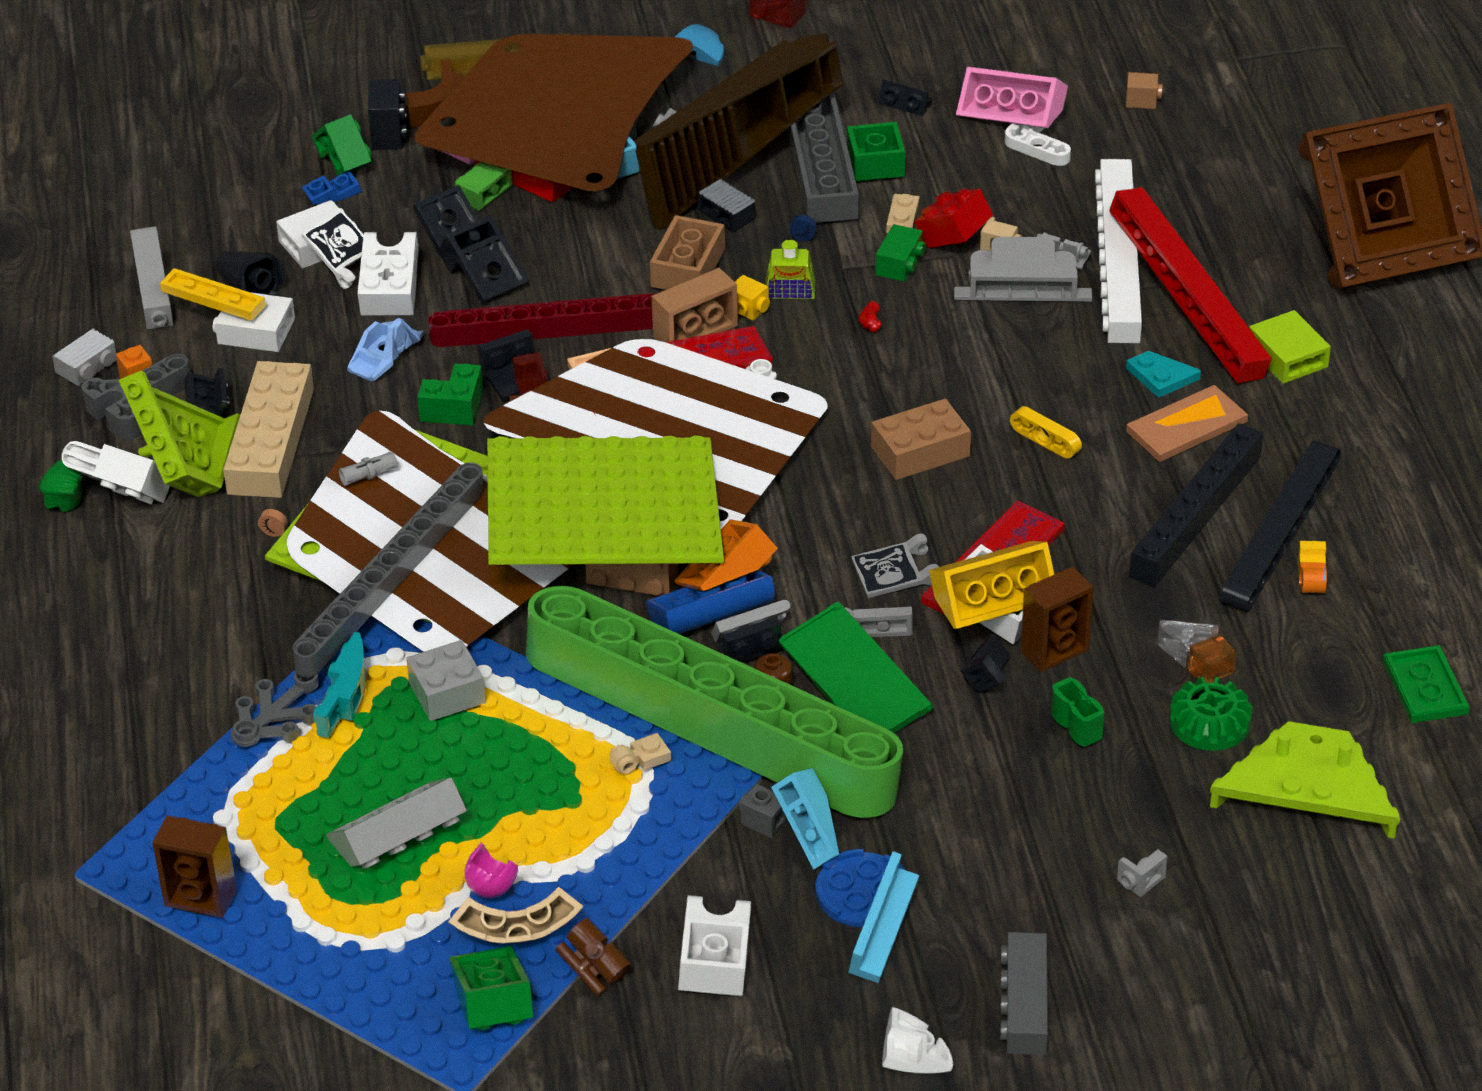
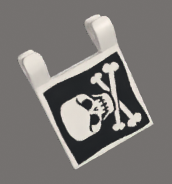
M341 210L304 232L302 237L335 274L340 286L343 289H348L352 286L355 276L346 267L361 259L364 235Z

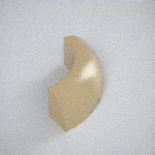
M560 887L540 903L519 911L492 909L468 897L448 923L458 930L481 940L496 943H520L544 937L558 930L574 918L583 908V905Z

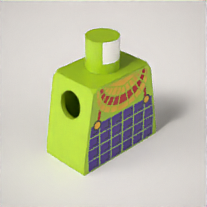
M786 240L782 243V249H773L771 251L765 285L769 286V298L815 299V275L810 253L807 249H798V244L794 240Z

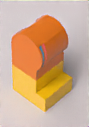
M1300 541L1297 566L1301 593L1325 594L1326 541Z

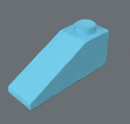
M814 769L794 772L772 786L771 788L813 869H817L827 861L838 856L839 851L827 794Z

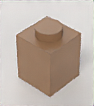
M1128 72L1126 107L1156 109V100L1162 99V84H1158V74Z

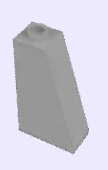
M155 226L130 230L147 329L172 326L173 320L169 296L167 293L161 292L160 282L165 278L157 228Z

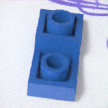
M350 171L337 176L329 182L323 175L302 187L312 204H322L330 200L336 202L362 192L359 183Z

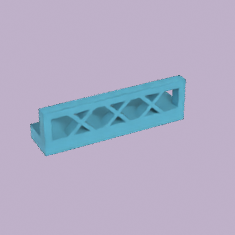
M896 852L891 854L853 951L848 972L876 983L880 981L919 875L899 868L902 854Z

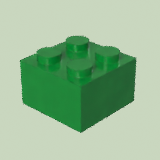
M897 122L847 126V148L855 181L891 179L905 176V149Z

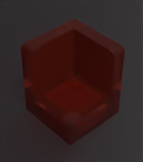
M539 352L513 357L514 379L521 396L547 382V372Z

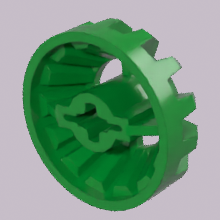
M1204 677L1196 679L1195 684L1189 681L1173 694L1169 722L1174 734L1187 745L1207 751L1225 750L1238 745L1248 735L1251 726L1252 704L1248 702V695L1241 689L1237 690V685L1229 681L1224 686L1221 684L1219 677H1215L1213 683H1206ZM1200 696L1199 699L1191 700V698Z

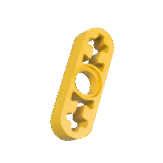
M1022 406L1010 416V423L1015 431L1064 458H1071L1082 448L1080 438L1073 431L1028 407ZM1042 428L1047 431L1049 437L1043 432Z

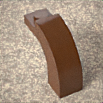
M450 59L440 60L442 81L436 87L426 91L406 93L410 128L420 127L463 79V72L457 73L456 68L452 69ZM444 117V118H442L439 122H441V121H443V120H445V119H447V118H449V117Z

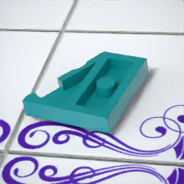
M1151 351L1130 358L1126 363V369L1158 398L1201 379V371L1199 369Z

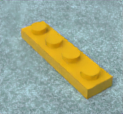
M175 268L160 282L161 292L250 321L266 306L265 297Z

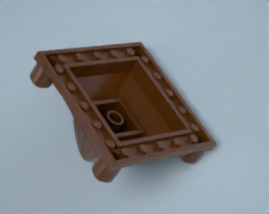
M1452 102L1303 134V138L1298 144V152L1304 160L1310 161L1313 177L1333 255L1334 265L1328 273V279L1333 287L1345 289L1352 285L1482 258V228Z

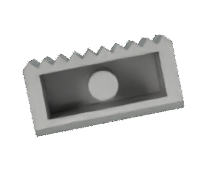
M94 328L52 356L55 372L77 386H80L85 380L92 378L97 372L100 373L101 369L104 370L105 367L110 366L117 360L114 341L99 333L98 330L95 331Z

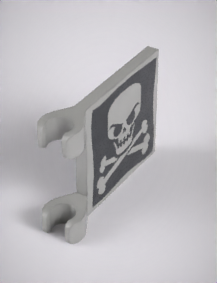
M917 534L904 543L851 556L867 598L921 584L932 586L929 570L939 566L931 564L919 572L911 555H924L928 552L927 538L924 534Z

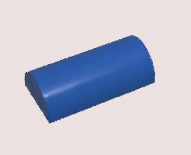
M756 570L705 591L684 587L646 601V606L652 622L675 633L683 634L772 603L775 596L774 584L770 575Z

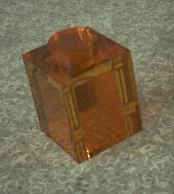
M1220 634L1190 646L1189 660L1187 662L1188 669L1193 676L1197 678L1204 677L1206 683L1213 682L1215 677L1222 679L1234 674L1237 652Z

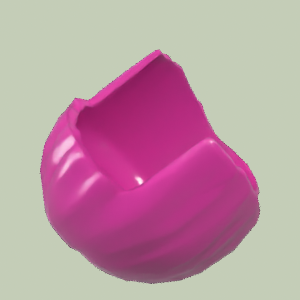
M480 843L469 856L464 870L466 884L469 889L486 899L497 898L506 893L518 874V866L513 861L509 860L505 864L491 857L483 843Z

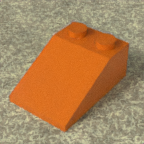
M730 519L721 529L724 563H690L674 582L680 586L705 591L766 566L771 561L772 554L778 548L757 524Z

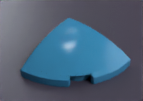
M694 24L686 27L675 36L686 38L692 42V51H696V60L716 66L721 63L724 47L720 42L719 36L711 29Z

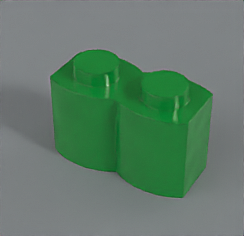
M1069 677L1053 684L1051 714L1055 721L1061 726L1068 728L1070 737L1083 747L1101 740L1103 736L1104 710L1100 703L1094 698L1087 696L1084 686L1074 678Z

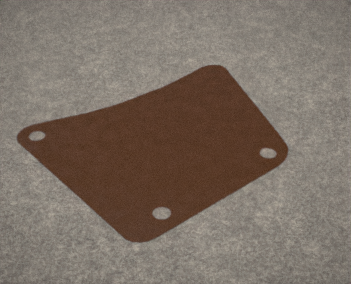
M517 34L503 38L486 51L415 133V140L418 144L582 190H604L612 186L617 179L625 143L636 118L660 83L690 54L693 44L690 40L680 37ZM509 43H517L521 48L516 52H507L504 50V47ZM444 117L456 119V123L449 127L440 125L439 121ZM591 173H599L603 176V179L598 183H590L586 180V176Z

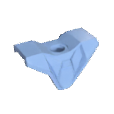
M400 318L385 323L375 321L364 331L347 367V371L371 382L375 381L393 366V361L398 357V354L421 340L424 336V331L412 329ZM385 344L384 351H381L379 347Z

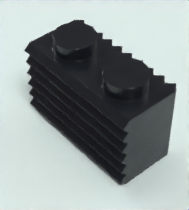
M722 179L697 193L698 210L717 222L725 224V227L733 232H736L737 229L739 230L740 227L743 228L744 225L755 219L754 199L749 195H744L743 192L737 190L733 185L726 184Z

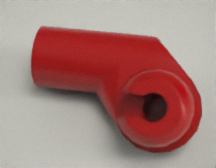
M870 301L858 318L859 323L865 329L868 328L871 333H875L882 326L881 321L877 319L876 315L880 310V306L874 301Z

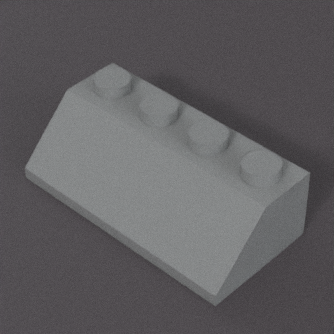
M450 777L431 781L326 835L350 866L362 865L364 869L380 861L378 856L387 851L392 855L407 847L405 842L413 838L416 841H420L433 834L432 828L440 824L445 828L460 820L458 815L467 810Z

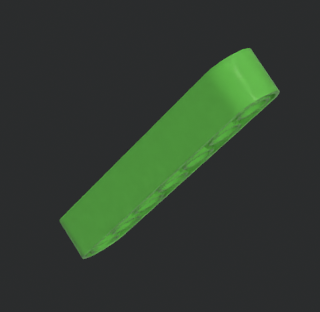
M568 586L549 587L538 591L530 598L528 603L525 654L528 662L537 670L777 783L794 772L813 768L827 794L829 807L843 814L869 818L885 814L894 807L897 800L903 745L900 739L890 730L581 589Z

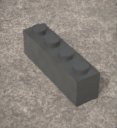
M1008 932L1007 945H1001V964L1007 965V970H1001V989H1007V995H1001L1000 1013L1001 1015H1007V1020H1001L1000 1040H1007V1054L1046 1055L1047 933Z

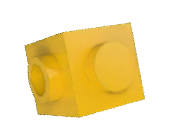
M742 275L735 281L737 284V313L751 320L756 319L769 307V286L745 275Z

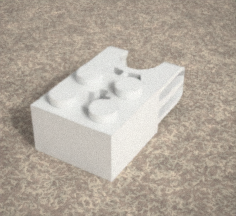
M364 232L358 286L361 315H414L418 261L417 232H405L402 241L391 247L379 244L376 239V232Z
M78 441L68 443L62 452V462L65 466L100 481L101 486L112 489V491L124 496H133L137 500L152 504L153 500L164 503L170 486L164 483L155 461L106 444L103 445L102 449Z
M688 895L678 990L743 996L751 901L736 900V905L730 913L715 915L704 908L703 897Z

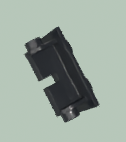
M883 79L878 103L924 116L926 106H931L932 98L929 97V92Z

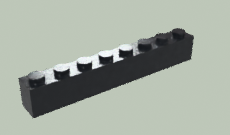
M1240 423L1235 426L1133 549L1130 561V578L1151 587H1156L1261 458L1263 432Z

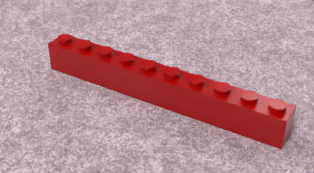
M1143 187L1116 191L1109 212L1237 383L1264 379L1272 360L1271 356Z

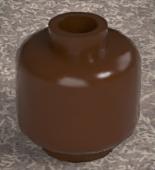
M770 653L757 659L754 669L792 685V665L785 656Z

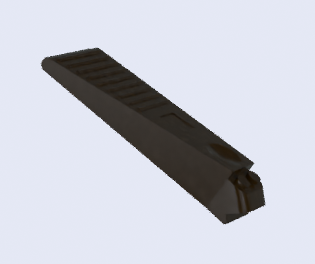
M827 33L802 36L791 43L783 40L635 140L636 156L651 222L656 229L668 226L675 215L680 216L697 202L698 192L719 179H722V181L824 98L843 86L836 41L829 42Z

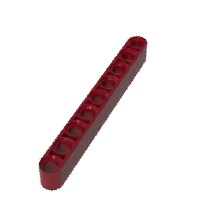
M656 293L434 312L428 317L429 338L433 346L451 347L484 344L527 329L533 335V339L653 329L652 296Z

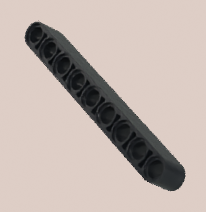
M1314 440L1311 442L1226 580L1221 592V603L1247 612L1251 610L1336 469L1341 453L1340 448Z

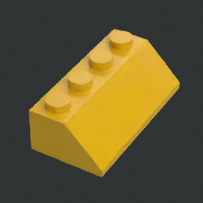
M1029 541L929 570L935 600L953 628L958 629L1023 610L1024 588L1054 575L1048 542Z

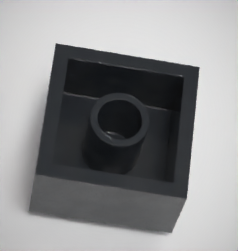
M400 79L370 80L368 117L372 150L402 149L403 139H407L406 124H408V112L404 105L406 104L405 89L400 88Z

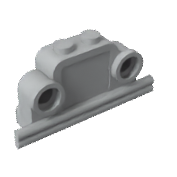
M997 237L992 241L991 251L978 250L971 255L969 270L970 287H954V300L1092 302V288H1077L1076 257L1068 251L1055 252V242L1047 237Z

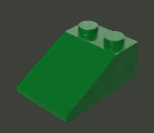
M512 946L449 957L463 1016L469 1029L485 1030L491 1028L494 1024H519L525 1019L534 1018L530 981Z

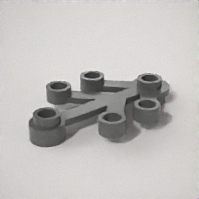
M295 672V685L273 704L272 696L275 692L273 682L269 679L259 680L256 683V693L260 700V715L251 720V714L254 712L253 699L248 696L238 698L235 705L236 711L239 714V721L235 723L231 731L232 741L238 746L248 747L258 743L261 738L281 736L287 742L296 740L299 737L298 725L295 722L288 721L277 726L266 725L269 722L301 719L305 724L315 723L313 721V714L317 707L316 705L306 704L302 707L286 708L302 694H311L316 690L319 685L318 674L312 677H303Z

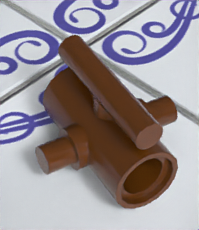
M589 917L574 926L566 937L577 949L575 953L565 942L560 943L555 949L560 957L597 997L602 995L607 989L596 977L598 974L609 985H612L623 977L632 966V963L613 943L607 944L608 938Z

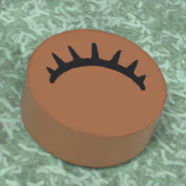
M266 509L258 520V526L265 534L278 537L287 528L288 520L280 511Z

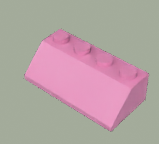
M967 67L956 115L1048 128L1063 110L1068 86L1057 78Z

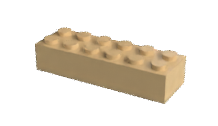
M257 361L223 469L227 495L282 498L314 391L311 364Z

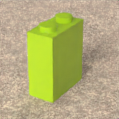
M1295 310L1249 326V329L1272 358L1268 369L1283 384L1328 367L1331 346Z

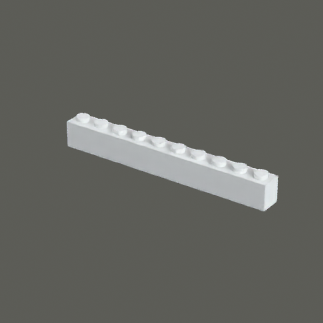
M1101 159L1100 169H1095L1096 200H1100L1097 201L1096 214L1101 216L1097 219V232H1102L1098 233V248H1103L1099 249L1100 281H1105L1101 282V298H1106L1102 299L1101 313L1106 315L1102 319V332H1107L1108 343H1140L1142 319L1137 248L1109 212L1115 192L1133 188L1131 159Z

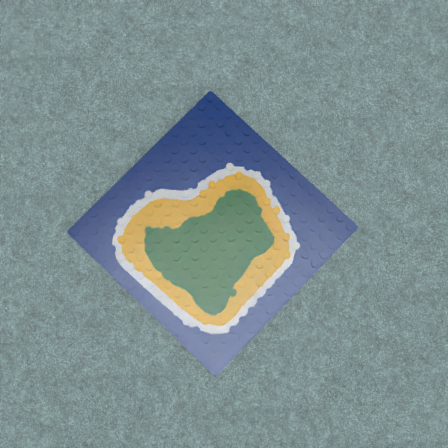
M371 615L357 631L360 633L363 642L366 684L359 709L352 721L341 718L329 738L317 735L316 722L305 724L301 719L269 722L266 726L282 725L288 721L295 722L298 725L299 737L291 742L284 741L281 736L261 738L258 743L248 747L238 746L232 741V727L75 872V879L82 885L448 1091H476L580 978L555 951L556 947L562 942H565L574 953L577 951L566 938L574 926L589 917L608 938L607 944L613 943L736 810L742 796L745 793H749L756 784L759 785L761 783L762 775L534 668L525 656L482 635L466 646L484 678L486 703L430 721L409 683L406 657L424 651ZM418 619L413 623V628L418 632H427L433 626L431 622L423 619ZM341 649L318 673L319 685L316 690L311 694H302L286 709L302 707L306 704H314L316 706L322 704L331 685V679L328 678L329 667L332 662H336L341 654ZM295 670L274 688L272 704L295 685ZM260 702L254 707L251 720L260 715ZM655 733L659 734L671 751V761L647 770H643L640 764H637L636 769L629 774L617 772L610 762V752L615 746L625 745L630 747V742ZM450 777L467 810L458 815L460 819L458 822L445 828L440 824L432 828L433 834L420 841H416L413 838L405 842L407 846L405 849L392 855L387 851L378 856L380 859L378 863L364 869L362 865L350 866L326 835L431 781ZM166 815L226 827L237 891L223 918L164 906L152 842ZM480 843L485 845L487 851L495 860L505 864L511 860L518 866V874L514 883L506 893L497 898L486 899L473 893L466 884L464 876L466 862ZM560 887L583 905L579 913L558 930L544 937L520 943H496L481 940L458 930L448 923L468 897L492 909L519 911L540 903ZM512 946L530 981L534 1018L525 1019L519 1024H494L491 1028L485 1030L469 1029L463 1016L449 957Z

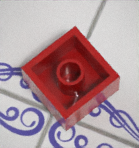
M964 188L957 193L950 194V192H944L938 195L936 202L921 211L922 215L914 222L918 230L923 231V240L927 248L966 242L993 216V213L980 188L973 190Z

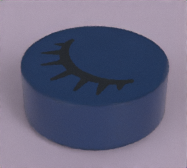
M798 215L791 222L790 233L799 241H808L815 235L816 222L810 216Z

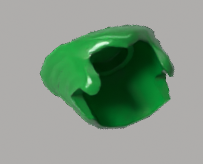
M62 459L50 467L38 485L44 497L45 507L50 510V508L58 506L62 513L75 509L83 500L84 473L65 466Z

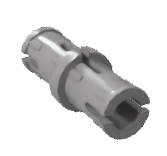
M392 451L373 458L366 457L357 464L340 468L339 476L344 486L365 478L370 480L375 478L377 474L396 469L398 465L397 459Z

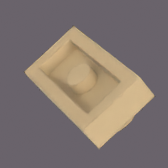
M894 194L886 233L890 231L893 224L914 228V221L916 220L919 207V196Z

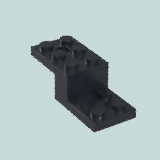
M459 185L414 204L413 210L449 272L452 273L462 269L482 305L528 284L529 279L492 216L490 215L479 220ZM442 214H451L455 218V222L447 223L443 220ZM487 266L497 267L500 274L497 276L489 274Z

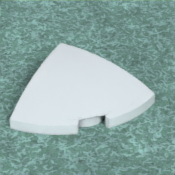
M892 1007L884 1042L883 1067L913 1073H941L952 1070L953 1060L948 1047L941 1038H938L935 1044V1038L927 1030V1024L905 1011Z

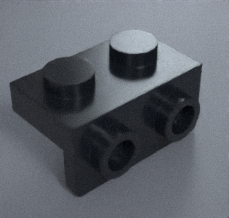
M219 367L214 378L188 372L184 379L186 402L220 417L223 412L226 413L229 408L230 397H227L226 394L228 379H225L224 368Z
M777 617L723 634V642L717 644V651L742 663L781 650L778 641L781 638V623Z

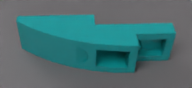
M354 632L350 640L343 644L341 654L336 662H332L329 667L328 678L331 679V685L322 704L317 705L313 714V721L316 722L318 736L329 738L341 718L352 721L359 709L365 690L366 667L363 642L358 632Z

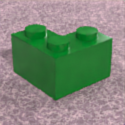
M352 115L325 124L311 135L320 158L329 156L338 176L347 171L351 172L362 168L372 161L370 158V148L363 142L360 135V126L356 120H353Z
M454 363L450 381L422 379L417 396L420 422L474 426L483 393L481 365Z

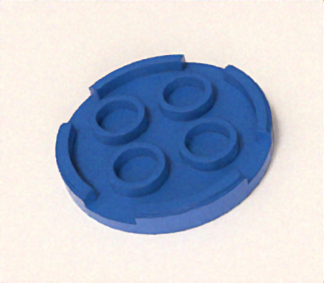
M854 849L839 853L838 856L824 863L823 869L816 880V898L821 909L837 922L854 927H863L891 856L864 852V849ZM899 864V868L905 870L904 867L901 864Z

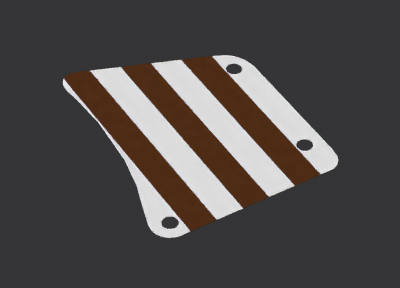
M637 339L623 342L491 411L485 416L483 423L489 430L513 438H524L527 436L535 438H552L555 436L563 438H579L582 436L592 438H607L609 436L620 438H635L637 436H646L648 438H663L664 436H674L676 438H690L692 436L710 437L718 509L725 510L728 513V518L720 521V528L722 529L730 519L743 520L827 410V402L822 396L811 391L756 374L666 342L652 339ZM648 346L653 348L656 353L652 357H642L637 351L641 347ZM775 392H784L789 395V400L784 403H777L771 399V395Z
M386 411L370 413L364 418L292 528L287 538L290 556L298 565L341 593L456 469L464 463L439 449L398 416ZM390 451L395 454L398 463L396 469L377 474L375 478L370 480L365 478L346 486L343 485L339 476L340 468L357 464L366 457L373 458ZM483 474L482 496L372 616L424 652L462 640L465 646H468L574 564L489 565L488 476ZM314 541L320 545V550L315 554L308 555L301 551L302 544ZM424 618L430 620L433 626L427 632H418L413 628V623L418 619Z

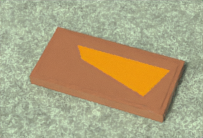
M1213 385L1128 423L1126 432L1155 459L1161 462L1235 428L1238 423L1244 424L1248 422V414L1218 387Z

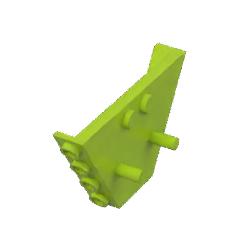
M143 371L119 379L147 443L146 446L138 449V453L145 458L153 456L164 483L196 497H201L208 493L212 494L221 489L224 480L223 469L241 414L238 413L224 419L153 388L146 373Z
M1288 721L1279 730L1275 729L1260 746L1256 745L1244 760L1236 762L1224 777L1217 778L1210 788V807L1218 808L1228 798L1376 822L1380 823L1388 838L1394 839L1397 825L1400 824L1398 810L1396 807H1392L1388 801L1384 786L1379 785L1372 765L1370 763L1367 764L1363 757L1361 745L1358 742L1355 743L1349 731Z

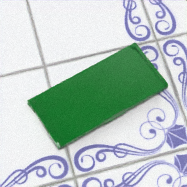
M839 601L783 635L778 640L779 645L813 681L815 686L831 704L884 727L893 733H896L933 709V704L920 692Z

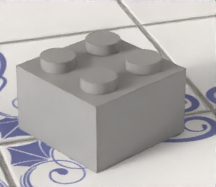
M462 640L406 657L409 683L430 721L486 703L484 678Z

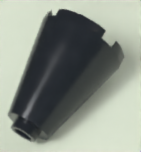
M227 250L222 252L216 260L217 272L234 288L250 293L277 296L279 292L276 291L279 285H283L284 267L282 262L270 253Z

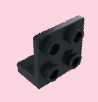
M528 329L479 345L482 372L503 401L508 400L509 396L526 394L551 380L534 356L533 335Z

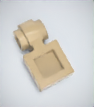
M658 733L630 742V747L617 745L610 752L611 764L617 772L622 774L633 772L637 764H640L643 770H647L671 761V751Z

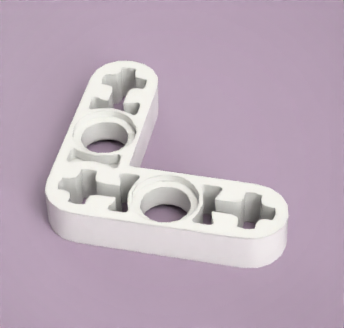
M1012 123L1005 130V144L1011 149L1057 166L1066 165L1070 162L1071 147L1064 142L1040 134L1044 129L1043 127Z

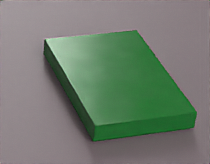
M1440 645L1383 654L1382 662L1411 723L1469 715V704Z

